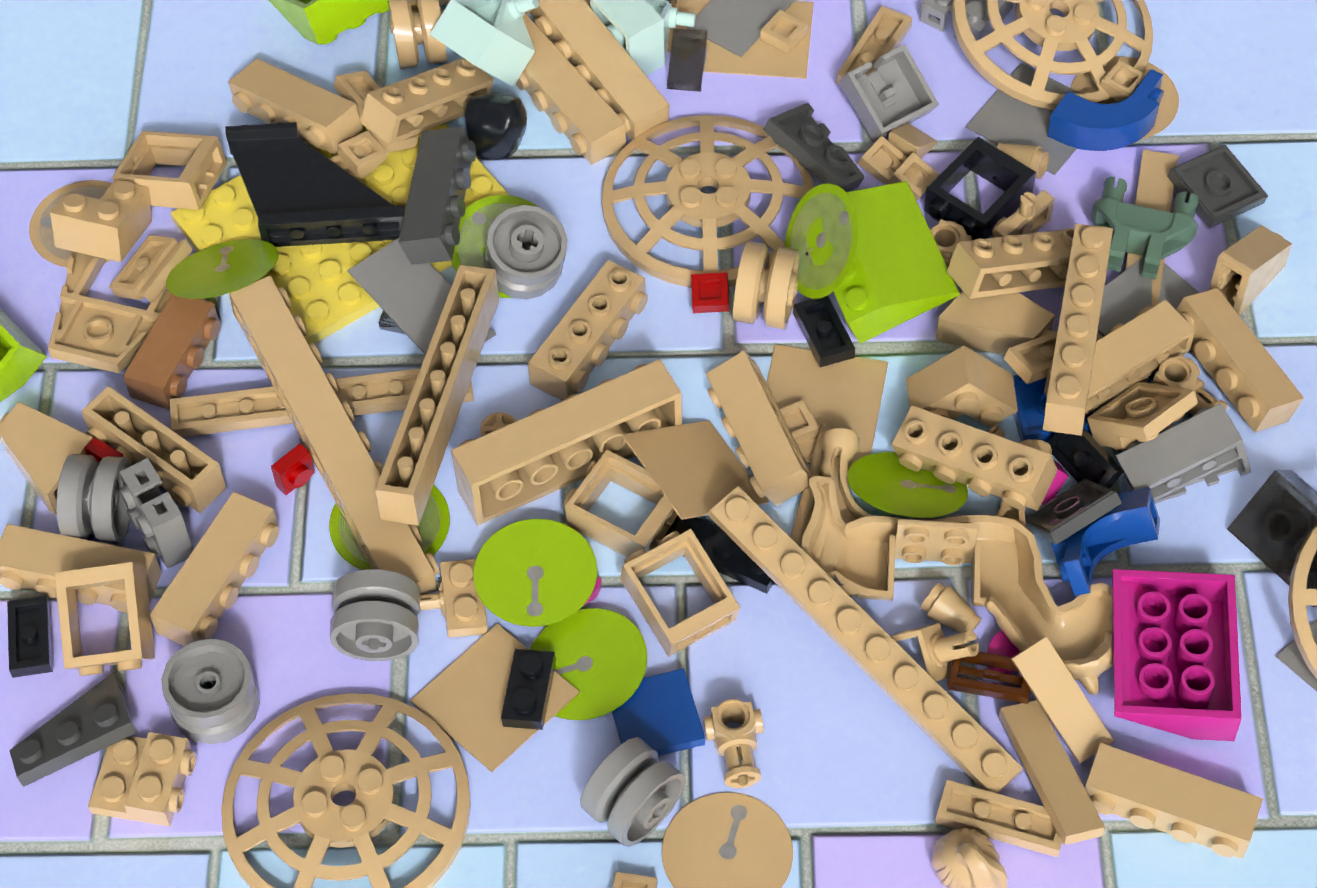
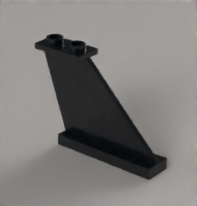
M297 122L225 127L230 154L233 155L258 217L261 240L269 242L275 247L385 241L396 240L400 237L405 206L392 205L303 141L299 136Z

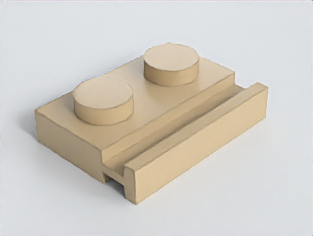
M149 235L109 285V288L116 297L142 300L145 297L149 302H153L166 286V279L171 270L187 258L193 249L185 239L177 242L175 238Z

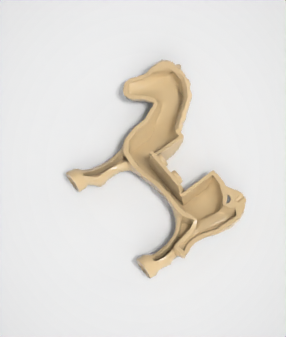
M833 428L825 431L822 435L823 459L819 467L821 476H813L809 479V486L813 492L815 504L811 519L802 537L801 548L832 579L834 577L837 584L850 597L854 595L859 599L893 601L895 559H903L909 563L940 561L952 566L971 563L972 606L986 607L994 615L997 625L1009 641L1018 648L1019 652L1047 636L1074 680H1079L1089 694H1098V677L1113 666L1111 586L1102 582L1092 584L1090 593L1078 595L1073 601L1057 606L1043 580L1042 557L1034 534L1026 526V507L1023 510L1014 508L1005 503L1003 498H1001L1000 508L994 516L963 515L939 519H908L876 516L867 513L854 500L847 480L848 462L859 450V436L856 432L845 428ZM1028 439L1018 442L1052 455L1050 444L1042 440Z

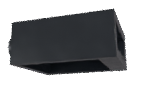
M977 137L926 188L924 211L937 221L941 219L962 225L966 234L972 236V240L991 238L993 235L992 230L996 223L1003 217H1010L1018 210L1021 195L1024 196L1025 192L1033 193L1036 171ZM970 171L1005 191L984 214L949 193Z

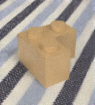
M115 179L100 199L66 192L50 212L55 247L122 262L152 222L149 187Z
M964 345L906 378L909 408L915 406L952 420L966 414L987 427L998 424L1003 419L1018 412L1013 374Z

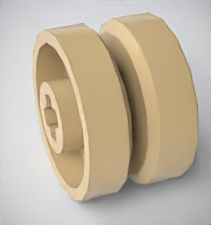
M388 0L400 69L418 66L420 61L419 44H423L425 57L430 65L448 62L446 45L429 35L443 13V9L439 6V1L416 0L418 11L412 12L410 0Z
M746 242L740 260L734 294L733 320L735 322L754 324L760 315L762 304L764 303L763 319L766 326L786 330L798 287V249L780 246L775 251L769 268V251L766 244Z

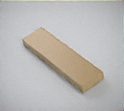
M1033 700L1029 701L1028 704L1020 703L1001 707L999 719L1063 844L1067 845L1103 836L1105 826L1038 701Z

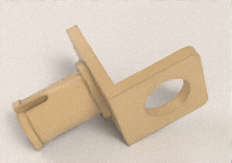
M940 622L890 635L895 641L918 636L927 672L936 682L949 677L952 665L951 660L969 656L973 657L979 652V643L963 645L968 643V641L978 639L972 630L944 637Z

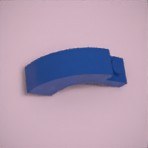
M1150 69L1130 97L1113 104L1094 103L1068 91L1051 114L1047 137L1065 145L1089 151L1114 150L1137 142L1155 126L1159 105L1164 94V90L1160 89L1163 74Z
M1150 487L1118 494L1122 504L1057 545L1051 544L1064 582L1070 581L1074 596L1090 593L1094 569L1105 556L1129 545L1158 540L1160 517Z

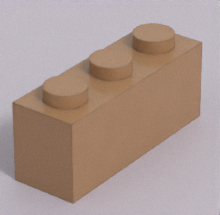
M171 295L123 375L131 398L170 410L169 399L180 398L184 394L188 378L194 369L199 368L203 361L205 349L210 341L217 338L220 331L221 323L218 319L214 303L202 299H187Z

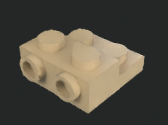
M1137 382L1087 419L1093 438L1100 446L1124 450L1128 445L1135 443V440L1146 442L1155 439L1159 432L1168 425L1182 419L1187 411L1198 404L1195 391L1191 389Z
M148 732L147 738L129 736L108 746L88 803L90 813L170 827L174 813H179L184 803L185 792L183 785L186 776L192 775L196 765V752L192 750L188 738Z

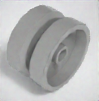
M529 205L508 208L495 218L488 230L484 268L496 270L498 291L512 298L531 299L542 296L554 288L562 274L568 239L563 225L552 213L540 207Z
M72 454L67 457L61 470L57 490L56 511L61 535L87 540L94 533L100 542L120 543L124 541L129 532L131 520L126 512L128 508L119 492V489L124 487L119 472L132 466L127 457L107 456L100 463H98L93 455Z
M382 569L359 570L339 578L332 590V609L334 614L330 620L329 637L331 645L341 654L365 661H390L403 658L412 653L419 644V622L417 617L420 613L421 598L419 586L411 578L403 574Z
M211 638L194 641L177 650L166 663L161 678L163 695L174 723L186 737L195 742L211 745L228 742L243 734L256 719L260 706L258 687L253 677L250 662L238 647L228 641Z
M635 737L613 750L594 771L583 789L580 806L595 821L599 823L608 821V832L623 845L630 847L649 836L672 811L685 787V775L666 760L658 762V752L641 738Z

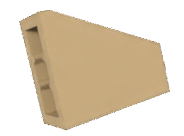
M1262 225L1225 249L1218 256L1209 290L1218 288L1238 315L1241 316L1286 266L1292 243L1284 239L1280 234L1272 232Z
M962 291L938 316L936 339L943 343L958 346L964 345L972 349L1006 355L1011 347L1054 332L1052 329L1055 315L1020 293L969 299Z
M18 402L0 420V441L5 452L47 509L56 515L57 490L63 464L69 455H86L84 447L93 437Z

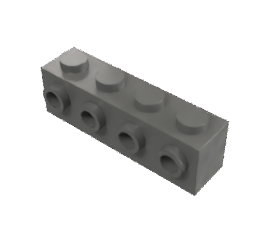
M463 127L422 131L399 237V244L411 265L452 261L455 245L459 244V224L461 217L465 215L464 199L466 189H469L471 185V164L476 159L475 144L472 140L468 139Z

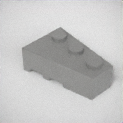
M1222 403L1214 407L1203 408L1197 411L1192 418L1178 425L1167 426L1159 432L1155 439L1132 443L1122 453L1116 455L1119 466L1123 469V475L1131 490L1150 487L1155 504L1184 495L1187 492L1185 487L1205 481L1208 487L1218 484L1220 481L1218 476L1236 470H1238L1241 476L1252 473L1243 439Z

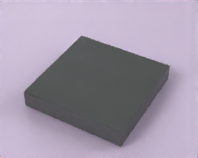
M1226 145L1171 168L1167 175L1179 192H1187L1186 200L1188 202L1191 193L1198 196L1199 204L1196 212L1209 228L1264 204L1268 198L1267 193Z
M1083 479L1040 506L1038 511L1034 510L1026 515V526L1033 534L1057 545L1122 504L1116 491Z

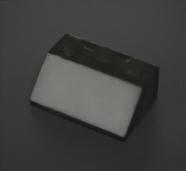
M1275 470L1227 528L1230 533L1288 585L1297 553L1307 535L1317 525V491L1293 470ZM1317 551L1308 573L1306 589H1317Z

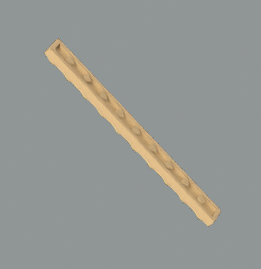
M739 486L709 510V517L981 789L999 794L1022 772L1023 767Z

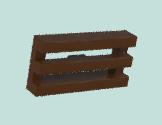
M978 652L973 657L969 656L952 660L947 682L948 690L1025 704L1029 703L1030 689L1021 676L999 673V671L981 670L961 666V662L1018 672L1010 659L1012 657Z

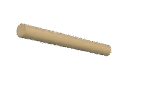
M823 423L820 426L809 466L812 476H821L819 467L823 459L822 435L825 431L835 428L832 424ZM810 487L802 492L790 536L800 547L815 504Z

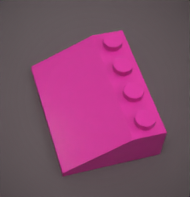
M1113 569L1114 716L1190 739L1235 742L1242 719L1235 575Z

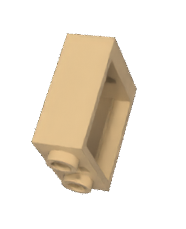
M142 131L112 177L114 180L130 181L135 184L148 186L151 206L200 210L226 167L227 161L218 136ZM156 164L186 166L179 178L149 176Z
M607 449L598 461L593 460L586 470L584 481L578 489L573 488L568 493L564 502L567 526L626 557L638 550L644 549L645 552H648L659 546L658 542L664 538L678 515L645 468ZM610 481L657 504L636 535L589 512Z
M692 529L682 534H679L678 531L668 534L658 542L659 546L648 552L641 549L632 553L624 560L625 564L622 566L620 580L668 657L736 621L741 608ZM684 555L714 605L668 628L639 579Z
M127 562L55 573L64 669L79 670V676L103 674V666L117 664L118 671L142 668V661L155 659L145 564ZM125 583L131 650L83 656L76 590Z

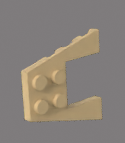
M73 251L72 257L68 259L65 286H62L60 294L61 305L59 313L56 312L48 346L50 357L120 374L135 357L172 293L165 286L156 299L150 303L147 310L87 297L88 291L107 259Z

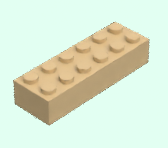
M658 359L649 364H641L631 372L615 379L604 380L598 386L583 393L572 394L562 402L551 407L535 410L528 417L512 424L501 425L493 432L482 437L466 440L451 450L458 493L476 525L479 526L584 479L590 463L593 460L598 461L606 449L625 459L632 458L636 455L621 435L682 425L681 391L662 361Z

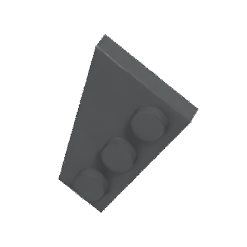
M809 103L768 119L763 130L773 138V141L778 146L787 150L798 160L803 168L810 170L824 184L837 185L845 192L860 186L865 176L842 147L833 145L828 138L831 133L824 123L817 124L812 117L814 109Z
M114 672L9 750L16 777L23 787L137 733L121 683Z

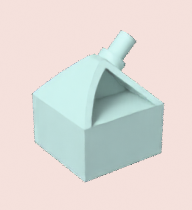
M450 0L429 35L476 67L514 87L535 53L523 16L526 11L538 8L539 1Z
M590 0L591 9L646 76L665 66L670 28L676 29L677 25L695 26L696 13L679 12V8L672 7L667 0Z

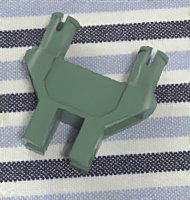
M1108 177L1104 182L1101 198L1094 202L1091 210L1095 226L1113 228L1107 269L1121 272L1126 252L1146 256L1141 277L1156 280L1160 261L1183 249L1196 236L1198 224L1194 217L1199 204V198L1194 193H1191L1189 202L1186 203L1187 192L1178 193L1175 198L1173 213L1123 203L1127 182L1119 178L1117 187L1114 188L1115 177Z

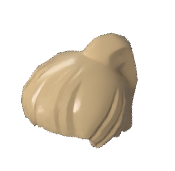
M961 828L952 830L934 843L931 861L932 868L944 887L1007 888L1008 877L1006 870L999 861L1000 856L995 846L986 835L975 829Z

